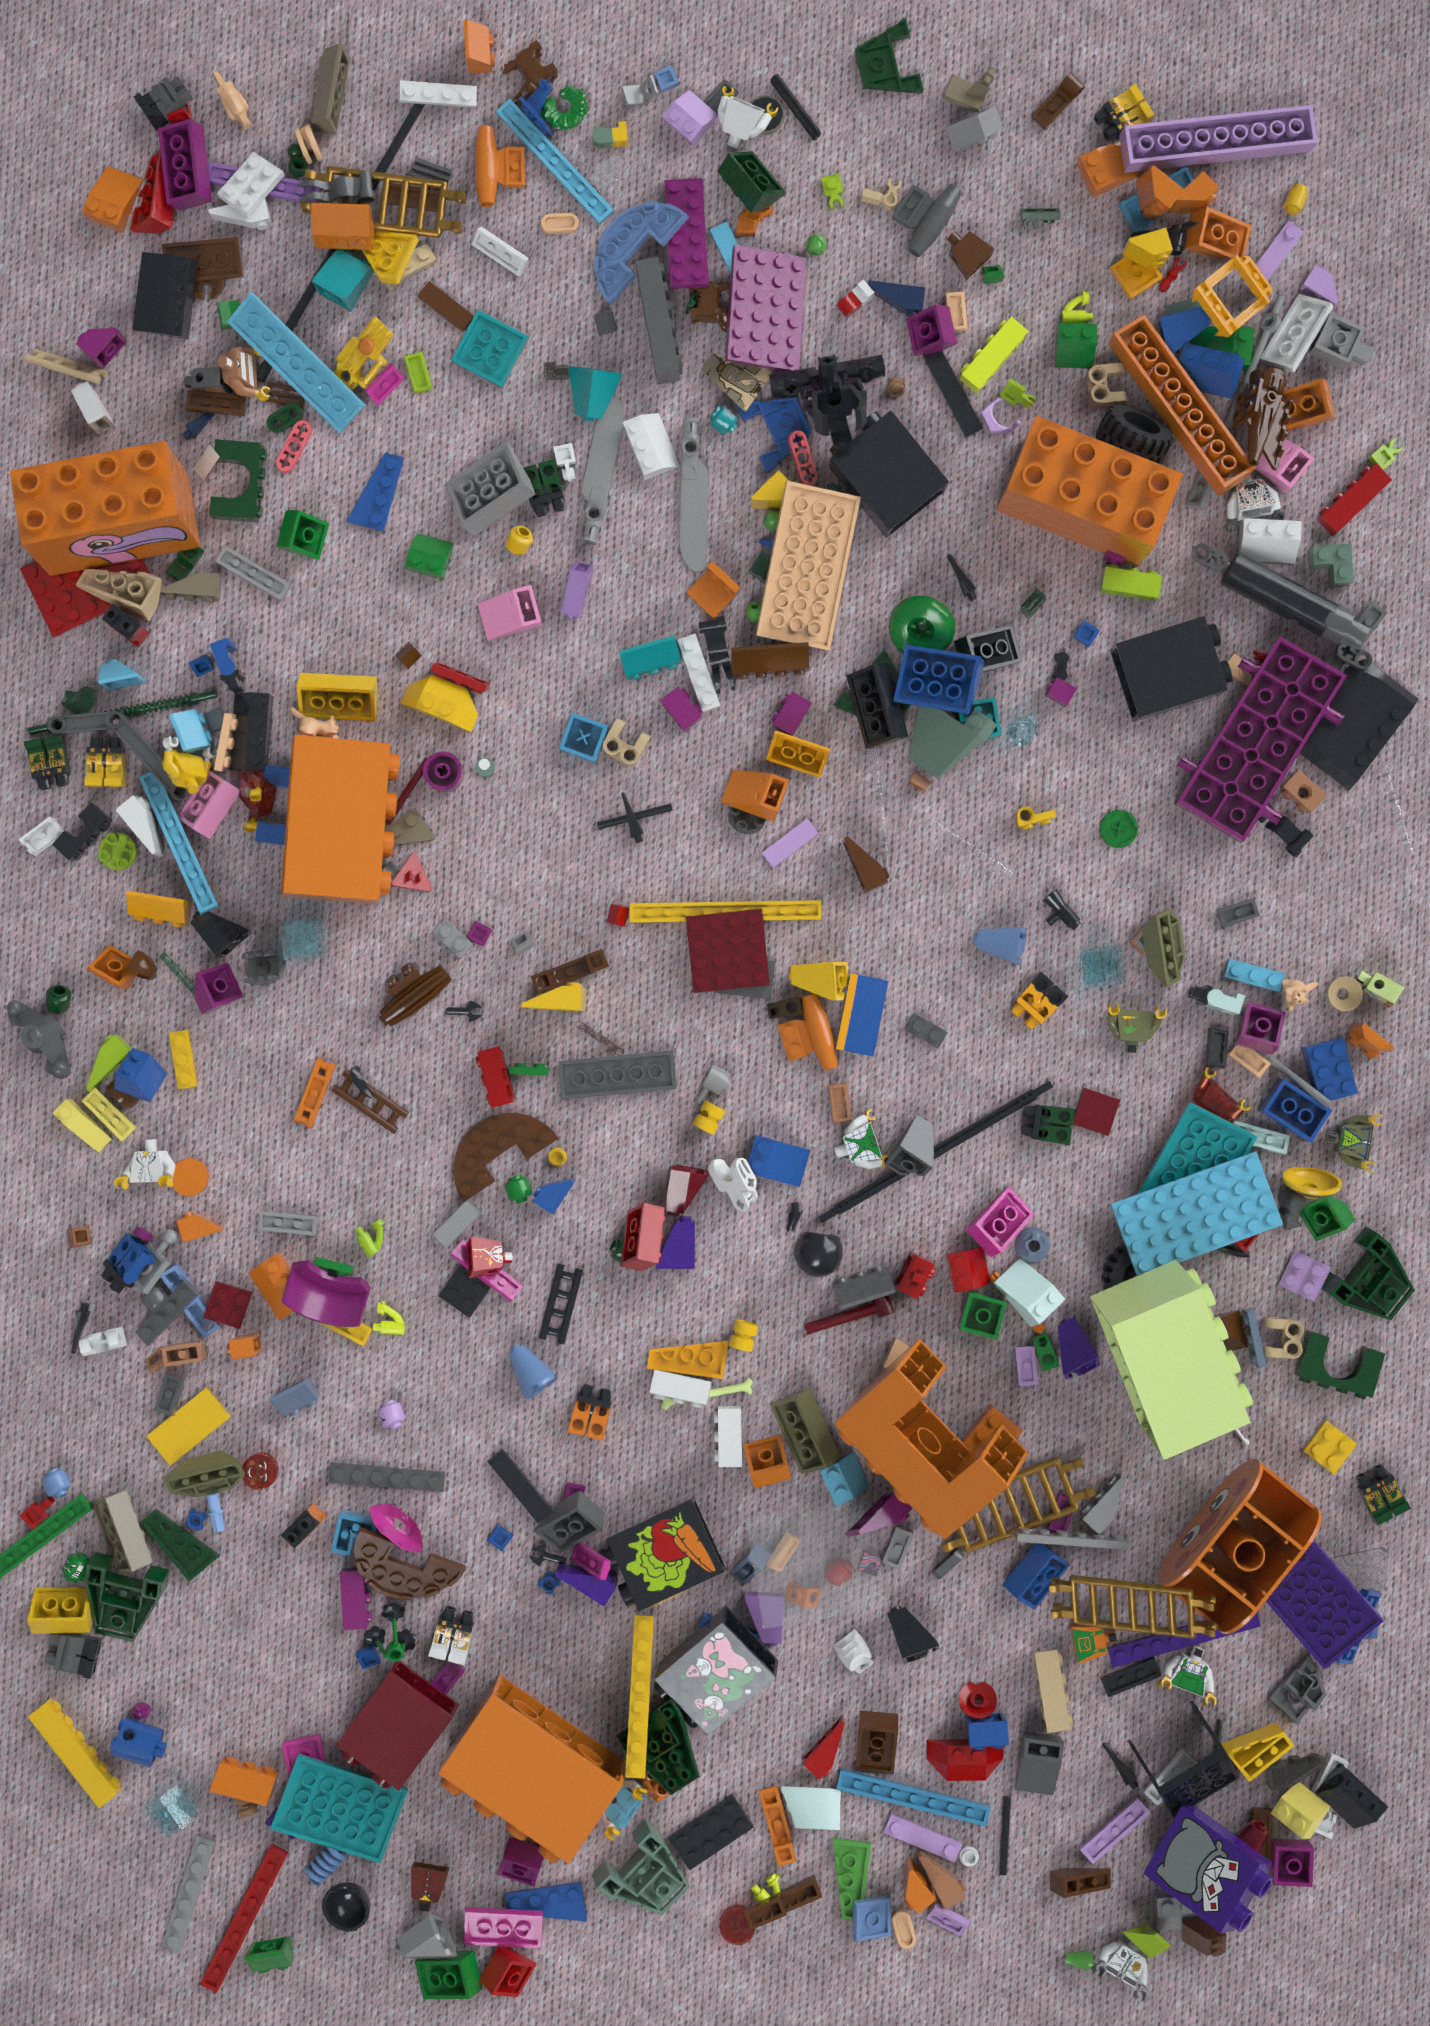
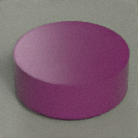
M139 1226L133 1231L136 1236L147 1242H150L153 1238V1234Z

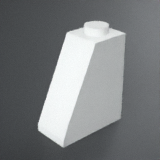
M88 381L76 384L71 392L88 425L98 435L114 426L115 424L92 385Z

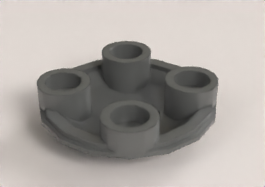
M730 807L728 814L731 826L743 834H754L760 831L766 821L764 818L734 807Z

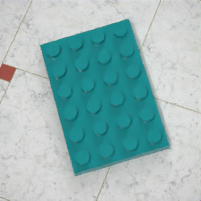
M1188 1101L1136 1194L1246 1155L1251 1150L1257 1136Z
M298 1753L270 1829L381 1863L408 1788L402 1786L398 1791L391 1786L389 1789H386L375 1783L369 1775Z

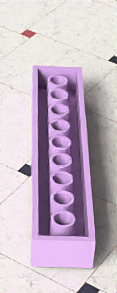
M1312 105L1124 126L1119 135L1125 173L1145 171L1153 165L1158 169L1305 153L1311 152L1318 143Z

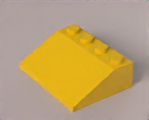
M567 982V986L558 987L523 1002L521 1007L527 1009L585 1012L586 989L580 983Z

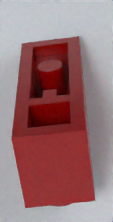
M842 1717L836 1721L802 1758V1764L819 1780L823 1776H828L832 1771L845 1726Z

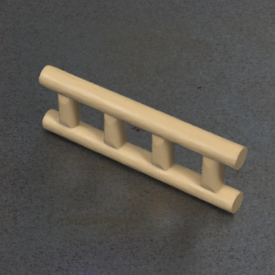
M33 349L32 355H25V362L96 384H100L101 377L106 378L108 374L106 370L38 349Z

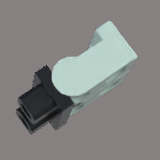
M1210 985L1190 987L1187 997L1197 1000V1005H1205L1231 1015L1240 1014L1245 995L1237 993L1227 996L1218 989L1212 990L1213 986Z

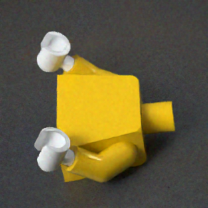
M169 736L164 738L162 743L166 751H164V759L161 762L163 769L167 772L175 786L187 788L190 794L197 793L199 787L207 780L212 764L210 760L217 756V749L213 750L211 754L210 747L204 749L202 755L205 760H203L202 757L173 750L172 748L178 745L177 737L171 738Z

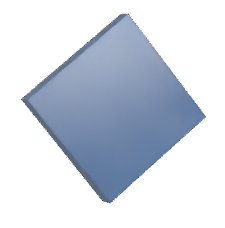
M889 1895L853 1901V1940L855 1942L891 1935V1897Z

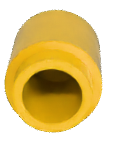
M1296 183L1289 189L1283 205L1288 214L1296 215L1302 212L1308 196V188L1305 185Z

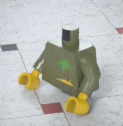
M1116 1002L1114 1008H1111L1110 1003H1107L1109 1011L1107 1025L1113 1036L1117 1037V1040L1126 1041L1125 1052L1137 1053V1043L1147 1042V1040L1151 1039L1159 1029L1163 1018L1167 1016V1008L1165 1007L1164 1011L1159 1012V1005L1155 1007L1154 1014L1151 1011L1120 1009L1118 1002Z

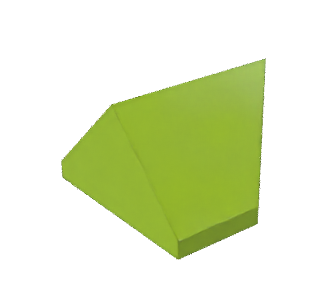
M1147 1923L1122 1931L1149 1958L1167 1950L1171 1946Z

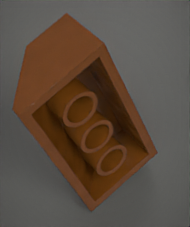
M809 643L731 648L732 676L737 677L738 680L748 679L750 675H756V678H766L767 674H775V677H784L786 673L793 672L795 676L805 675V672L809 671Z

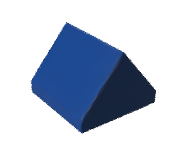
M208 654L188 662L197 677L214 670Z

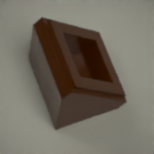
M408 642L395 656L409 669L422 655Z

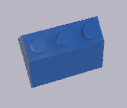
M1185 343L1179 363L1200 392L1232 399L1245 362L1241 356Z
M1034 1543L1026 1556L1019 1561L1014 1571L1007 1576L1003 1586L1016 1599L1035 1610L1048 1594L1051 1578H1060L1071 1564L1046 1544Z

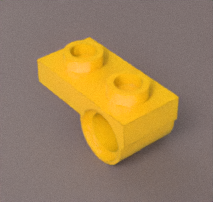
M1022 807L1015 814L1016 827H1022V830L1034 828L1033 824L1040 822L1041 826L1052 823L1051 819L1056 817L1055 810L1034 814L1032 808ZM1021 811H1026L1029 814L1028 821H1023L1020 818Z

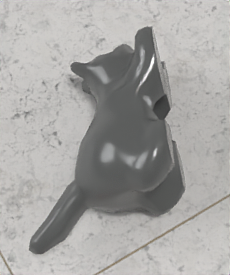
M1284 1189L1278 1194V1202L1282 1205V1210L1279 1214L1284 1230L1302 1227L1298 1222V1216L1308 1199L1289 1189Z

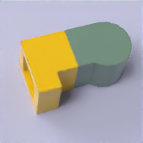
M626 121L618 122L619 127L595 128L592 133L594 145L599 149L629 146Z

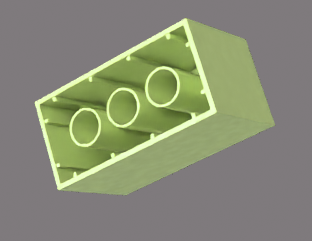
M1173 1260L1090 1296L1138 1422L1163 1460L1251 1423L1245 1408L1253 1405V1400L1245 1384H1239L1235 1375L1241 1372L1236 1356L1232 1350L1227 1351L1223 1340L1229 1338L1227 1330L1220 1317L1214 1318L1210 1309L1211 1306L1216 1305L1213 1293L1206 1282L1201 1283L1194 1268L1185 1271L1177 1260Z

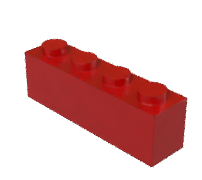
M1377 463L1372 468L1368 465L1360 473L1362 477L1358 481L1354 479L1346 486L1349 490L1345 494L1340 492L1333 499L1335 503L1331 507L1327 505L1319 512L1321 517L1317 521L1332 536L1337 534L1392 481Z

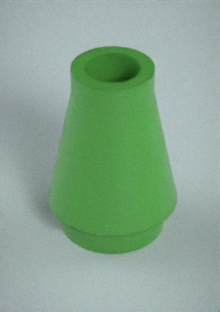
M1089 1950L1066 1952V1965L1084 1970L1092 1969L1093 1952H1089Z

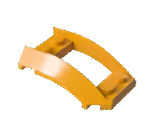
M1236 255L1194 289L1192 303L1196 300L1200 303L1201 308L1205 310L1212 323L1219 330L1215 335L1229 337L1253 315L1270 303L1268 297L1271 295L1272 287L1250 256L1238 257ZM1236 268L1240 277L1246 282L1257 300L1233 318L1212 287Z

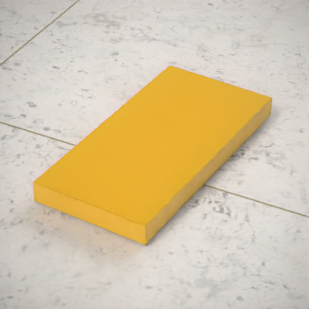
M206 1387L176 1411L174 1416H170L146 1437L171 1466L231 1416L209 1388Z

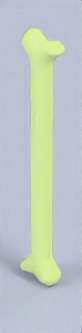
M747 1378L741 1384L711 1389L709 1398L741 1391L751 1395L753 1392L751 1389L753 1381ZM665 1397L661 1407L667 1410L671 1405L677 1403H673L671 1398Z

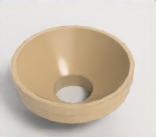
M1348 976L1339 977L1330 983L1327 989V998L1330 1005L1335 1009L1351 1011L1361 1003L1363 990L1356 979ZM1341 988L1345 989L1348 993L1345 1000H1340L1337 997V991Z

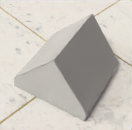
M527 931L511 940L518 955L535 946Z

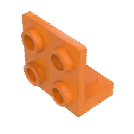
M712 561L707 566V571L687 591V595L714 619L740 592V587Z

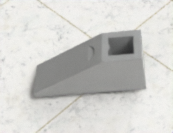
M1120 1474L1117 1476L1113 1475L1107 1481L1108 1486L1096 1493V1496H1094L1095 1500L1091 1504L1087 1503L1081 1509L1082 1514L1080 1517L1099 1535L1113 1521L1124 1481Z

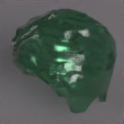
M88 686L83 687L78 692L65 691V701H62L61 705L74 715L86 714L91 711L94 702L97 700L96 693Z

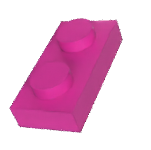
M390 363L364 391L374 403L379 405L405 378Z

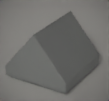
M602 311L594 317L599 336L617 332L613 312Z

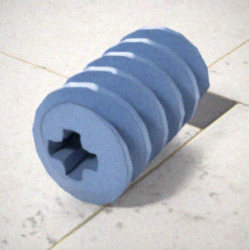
M327 1847L328 1851L322 1848L321 1854L323 1856L316 1854L317 1862L311 1860L310 1865L312 1867L308 1865L304 1867L307 1877L314 1885L319 1887L320 1883H323L326 1877H329L331 1872H334L337 1866H340L342 1861L347 1859L346 1852Z

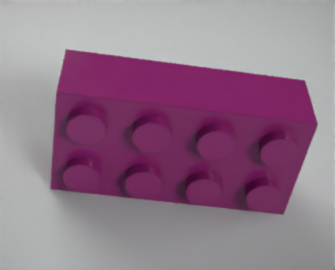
M192 119L158 128L167 205L181 211L212 202L203 126Z

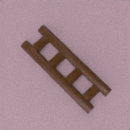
M346 1069L342 1074L347 1078L341 1087L334 1085L331 1091L395 1134L398 1130L394 1125L399 1116L406 1118L409 1112L368 1083L366 1084L369 1092L378 1101L372 1109L364 1105L363 1101L367 1096L360 1092L357 1098L347 1093L354 1082L351 1079L350 1071ZM384 1104L394 1111L388 1120L378 1114Z

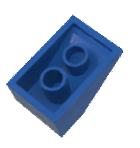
M755 1134L747 1162L754 1175L800 1187L810 1150Z

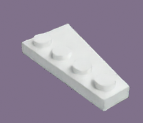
M1329 1752L1311 1791L1315 1793L1339 1763L1347 1768L1348 1761ZM1331 1807L1315 1831L1330 1839L1333 1837V1823H1336L1337 1818L1336 1812Z

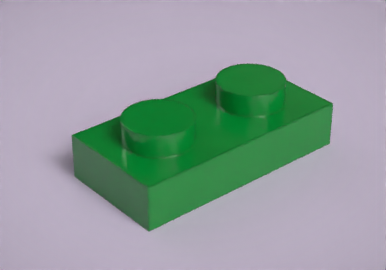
M514 1063V1067L509 1068V1074L549 1075V1068H546L545 1064L534 1063L533 1067H526V1063Z
M315 1257L314 1265L318 1266V1268L329 1272V1269L337 1270L336 1274L348 1276V1273L353 1274L355 1268L353 1265Z

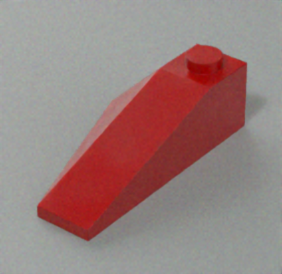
M158 151L151 156L144 179L148 183L145 184L143 190H140L138 196L143 198L140 208H134L130 229L133 232L161 234L173 225V207L166 203L161 151Z

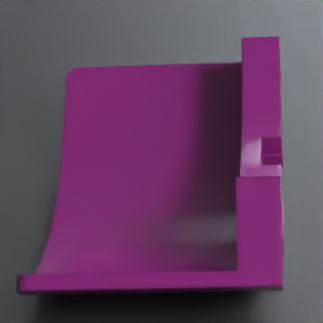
M309 1260L292 1263L282 1297V1303L297 1314L319 1323L339 1327H359L361 1325L371 1289L362 1277L338 1275L337 1278L327 1276L328 1272L318 1268Z

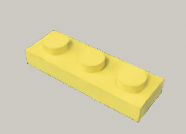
M97 1087L82 1100L122 1142L137 1129Z

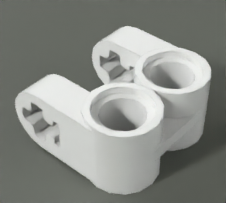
M123 1326L90 1334L79 1340V1348L83 1356L127 1345Z

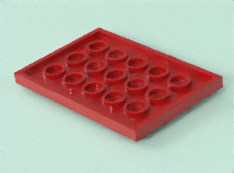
M143 559L89 568L108 570V572L114 573L127 571V573L137 574L138 572L150 574ZM37 561L20 568L54 638L106 613L112 606V604L76 586L84 570L50 576Z

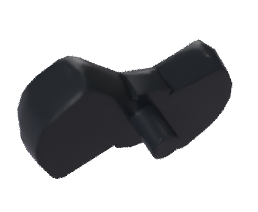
M1059 652L1054 655V659L1057 662V670L1052 674V677L1054 679L1058 677L1064 681L1068 678L1066 669L1070 657L1065 652Z

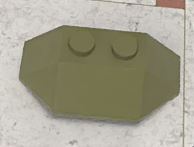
M1165 909L1152 916L1143 928L1142 934L1147 965L1164 987H1168L1181 980L1180 973L1184 964L1185 948L1180 918L1170 909Z
M221 1450L184 1459L164 1477V1482L170 1494L176 1495L177 1493L183 1496L200 1497L233 1489L240 1479L245 1476V1472L237 1458Z

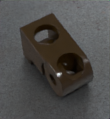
M801 997L766 1004L769 1019L803 1014Z

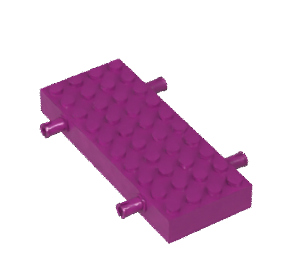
M1280 636L1275 641L1262 664L1257 665L1243 657L1237 666L1251 674L1253 679L1201 763L1196 764L1183 755L1176 765L1189 772L1192 777L1175 804L1240 843L1246 840L1259 817L1263 816L1275 823V825L1282 818L1283 814L1269 807L1268 802L1319 720L1324 717L1338 726L1342 721L1341 719L1345 716L1330 708L1329 704L1347 675Z

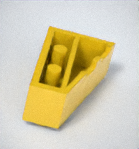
M1276 1722L1221 1743L1228 1756L1249 1782L1295 1746Z

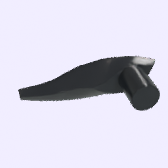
M359 1066L351 1068L350 1076L355 1086L370 1099L373 1098L364 1078L360 1074L361 1068Z
M1224 1246L1217 1249L1222 1253L1236 1257H1250L1247 1253L1237 1250L1232 1246Z

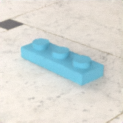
M1228 959L1223 977L1280 992L1285 974Z

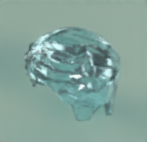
M1017 716L1008 723L1007 732L1013 746L1027 745L1032 741L1034 733L1038 736L1039 722L1034 716Z

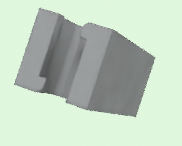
M468 1199L432 1235L447 1248L482 1212Z

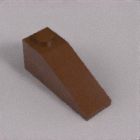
M1063 1868L1050 1871V1891L1063 1898L1111 1888L1110 1868Z

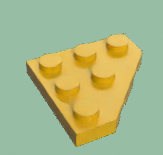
M375 230L373 250H362L380 282L399 284L419 240L417 235Z

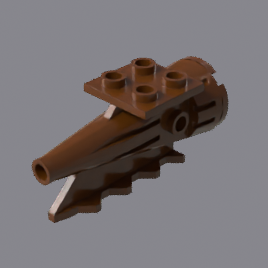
M1268 367V370L1261 371L1262 368H1257L1249 375V388L1240 393L1236 399L1237 407L1233 415V429L1236 430L1245 422L1248 425V465L1257 466L1263 452L1271 469L1276 471L1280 458L1285 451L1283 442L1288 435L1286 426L1291 419L1289 409L1294 401L1282 402L1288 383L1286 374L1283 371L1273 367Z

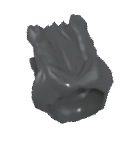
M272 949L255 952L249 951L243 953L241 957L246 959L245 973L248 978H245V982L254 986L274 984L281 978L284 971V964L281 958ZM267 960L271 964L269 974L260 975L256 968L259 961Z

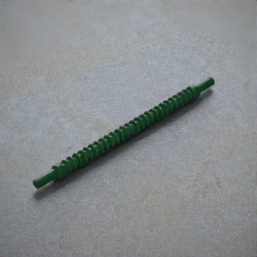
M216 690L200 694L194 692L190 693V696L185 694L184 697L180 695L179 698L174 696V699L171 697L168 700L164 698L163 701L158 699V702L153 700L152 703L131 705L130 708L126 706L125 709L120 707L119 710L115 708L114 711L130 717L131 715L136 716L137 713L141 715L142 712L146 714L147 711L149 713H152L153 710L157 712L158 709L162 711L163 708L168 710V707L171 709L174 706L178 708L179 705L184 707V704L187 706L190 703L195 705L199 701L218 698ZM116 715L114 716L112 721H114L115 718L120 719V717ZM58 720L55 723V728L60 730L62 722ZM48 721L46 724L28 727L29 735L47 731L49 733L53 732L48 729Z

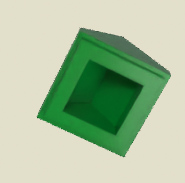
M1000 265L982 268L983 284L1003 281L1004 272Z

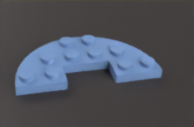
M657 201L645 202L640 206L630 207L623 211L609 224L598 243L599 249L594 262V270L598 281L597 285L609 304L612 305L637 277L626 265V262L650 235L664 247L689 219L685 212L668 203H658Z

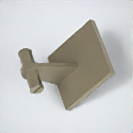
M989 67L975 84L953 75L943 99L978 113L988 92L989 85L994 80L995 69Z

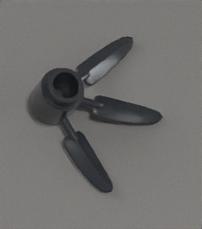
M1187 221L1181 225L1176 224L1169 229L1166 228L1173 248L1170 255H1182L1183 250H1185L1187 229L1199 225V222ZM1165 227L1154 228V230H1142L1133 232L1131 234V237L1143 235L1149 232L1163 229Z

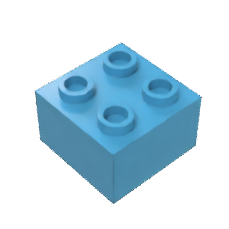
M571 713L559 750L560 752L596 764L609 727L600 722Z

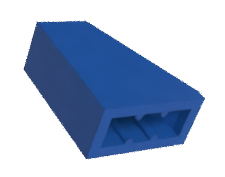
M1201 306L1157 318L1161 338L1173 354L1210 325L1209 320H1211Z

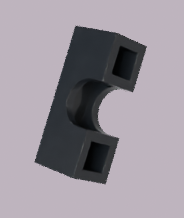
M92 802L78 815L85 824L83 834L74 837L70 832L64 831L52 844L70 861L74 862V860L78 861L85 854V848L94 845L98 840L97 835L101 831L105 832L111 825L109 822L112 819Z

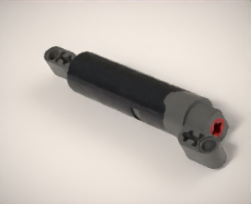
M1203 543L1196 545L1192 550L1191 555L1195 562L1212 571L1225 572L1221 580L1222 586L1287 620L1290 619L1298 626L1336 645V657L1354 668L1365 669L1372 664L1371 654L1360 648L1370 628L1354 621L1356 613L1316 592L1308 590L1307 587L1240 552L1236 553L1230 562L1227 560L1226 555ZM1203 548L1206 551V556L1204 558L1197 557L1196 549ZM1210 552L1213 553L1211 558L1215 560L1218 557L1221 558L1220 562L1222 563V565L1216 567L1215 561L1211 559L1209 560V562H1206L1207 558L1210 556ZM1348 647L1347 651L1349 653L1353 654L1355 653V651H1357V653L1354 656H1351L1349 654L1343 656V651L1341 650V648ZM1360 655H1364L1367 658L1364 666L1358 663L1357 659Z

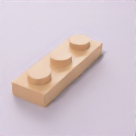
M224 713L214 770L222 772L230 767L231 757H229V752L234 746V738L232 736L233 731H236L238 726V719H236L235 714Z

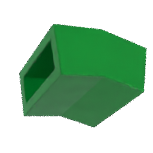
M239 300L218 302L217 309L221 330L233 328L227 321L241 305Z

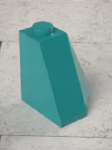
M569 365L568 370L575 415L583 416L582 420L594 422V418L602 419L622 378V373Z

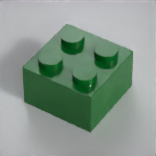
M968 1290L959 1318L958 1329L997 1340L1007 1302L1003 1299Z

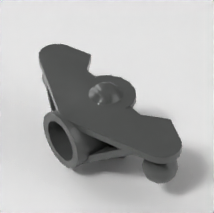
M17 1000L10 1001L7 1005L10 1023L12 1026L24 1027L21 1032L23 1044L33 1053H44L47 1057L46 1072L58 1079L67 1078L70 1074V1065L62 1038L66 1033L51 1013L45 1016Z

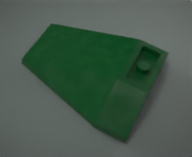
M673 1699L649 1713L646 1772L670 1795L700 1777L683 1715ZM628 1728L616 1735L626 1753Z

